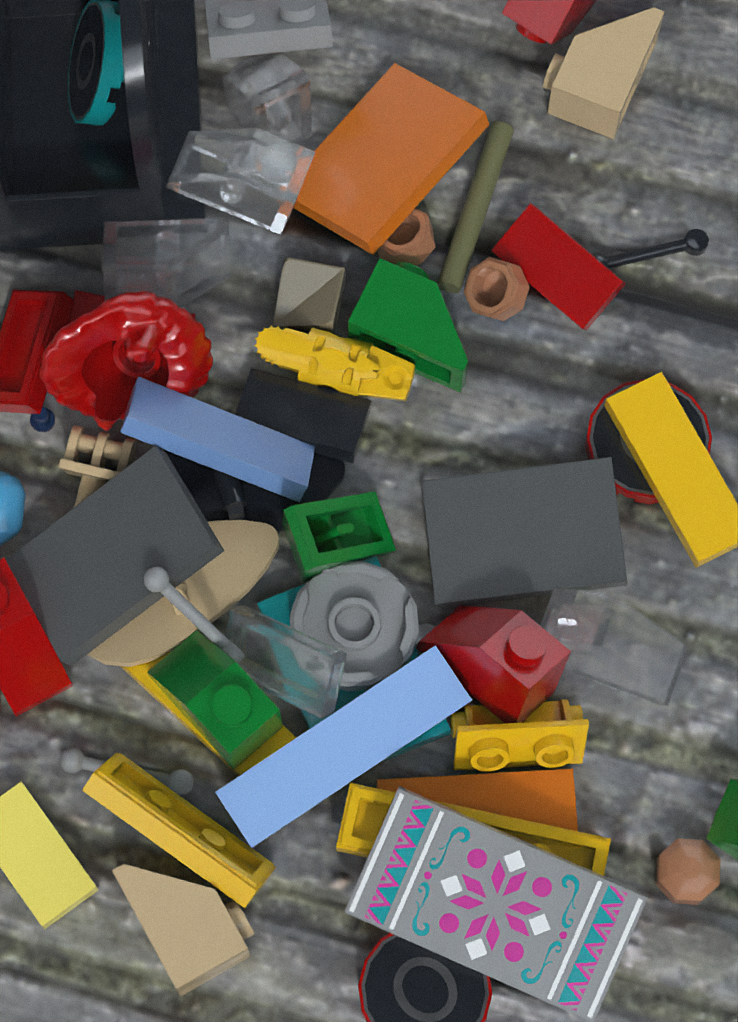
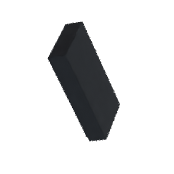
M251 368L235 415L315 446L314 453L354 463L370 413L371 400Z

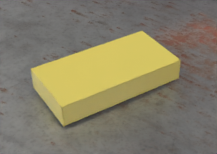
M22 781L0 796V868L45 930L99 889Z

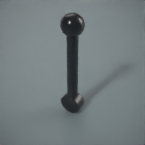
M692 229L681 240L607 257L600 253H593V255L609 269L683 251L692 256H699L706 251L709 237L703 230Z

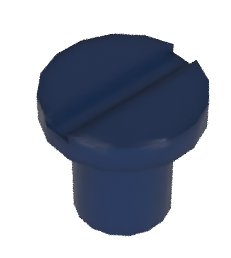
M42 406L40 414H31V426L38 432H48L55 425L53 412Z

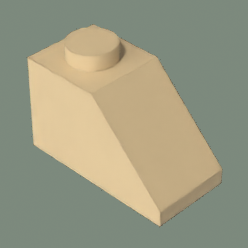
M652 7L575 35L566 56L564 57L556 53L547 70L543 82V88L551 91L547 114L615 139L658 41L665 11Z
M122 864L112 870L180 996L251 957L244 940L254 935V931L241 907L234 900L224 905L214 888Z

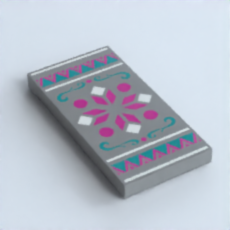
M399 786L344 912L590 1022H594L648 897L646 894Z

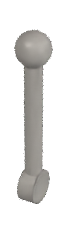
M156 566L146 571L144 574V585L149 591L163 594L217 647L233 658L238 664L242 662L246 655L169 583V574L164 568Z
M68 748L60 756L61 767L69 773H76L81 769L96 771L106 762L105 760L86 757L77 748ZM143 769L181 797L189 795L194 788L192 775L184 769L175 770L171 774Z

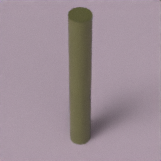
M500 121L491 123L437 282L438 287L446 292L459 293L461 291L514 133L513 127L507 123Z

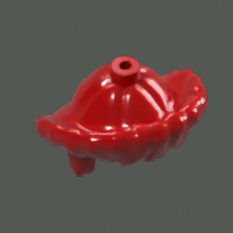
M146 290L127 292L107 299L92 311L83 313L71 323L61 327L43 352L39 377L44 382L48 394L53 395L59 405L68 407L72 411H80L84 416L94 417L97 426L108 431L116 421L124 420L129 398L138 377L194 398L199 393L200 388L208 381L209 371L213 365V356L210 352L212 343L205 336V328L202 323L193 320L191 313L185 308L179 307L173 300L159 297L154 292Z

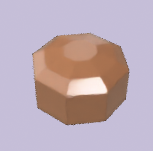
M415 208L377 250L380 258L395 265L399 261L408 262L413 265L422 264L436 247L433 227L428 214Z
M488 257L470 269L463 292L472 312L505 321L523 310L530 286L520 266Z
M677 838L656 859L655 884L672 903L698 905L720 885V858L703 840Z

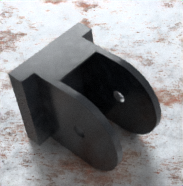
M0 0V250L208 238L198 32L194 0H110L119 3L124 83L121 82L120 89H110L107 102L115 103L116 109L107 123L101 126L75 123L70 114L68 103V69L71 47L81 13L89 0Z

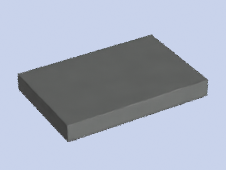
M155 445L11 555L6 561L60 661L72 666L164 597L160 592L149 591L144 585V574L148 569L156 566L164 568L169 574V583L176 588L224 552V549L167 453Z
M612 457L422 481L434 601L437 609L628 586Z

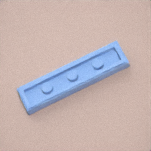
M435 645L215 793L251 848H253L470 703L472 699Z

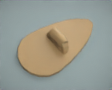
M248 520L209 521L208 524L223 547L224 552L175 589L211 623L243 598L268 570L280 544L278 533L273 526L267 523ZM164 596L87 655L105 665L133 667L160 658L175 649L196 630L201 631Z

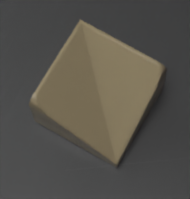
M286 257L281 272L273 327L279 326L282 330L289 328L307 334L314 327L335 334L346 285L345 268Z

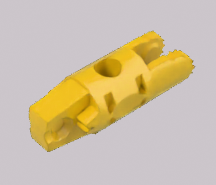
M272 325L269 328L263 327V331H258L259 335L255 338L257 342L254 346L258 349L257 354H261V358L265 359L266 363H271L272 366L276 364L279 368L298 373V381L316 386L330 387L339 392L357 397L406 401L409 396L415 375V364L373 346V343L340 337L329 331L314 327L307 334L289 328L282 330L279 326L273 327Z

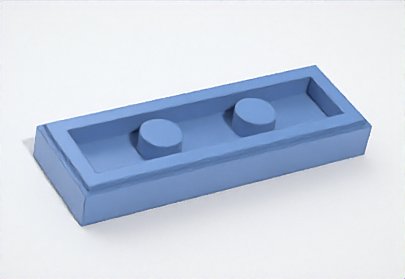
M138 377L132 389L120 430L125 435L153 446L156 445L161 449L294 501L300 502L308 487L315 446L141 377Z

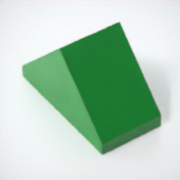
M376 491L298 504L284 509L282 525L302 583L308 582V580L311 581L315 576L321 574L323 570L346 562L364 561L374 556L379 558L396 551Z

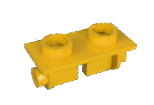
M568 699L544 702L522 723H504L484 705L471 706V704H467L463 707L462 711H457L450 715L452 738H456L453 769L454 771L476 769L482 772H491L511 767L542 766L558 768L567 764H582L589 721L588 719H583L581 705H569Z

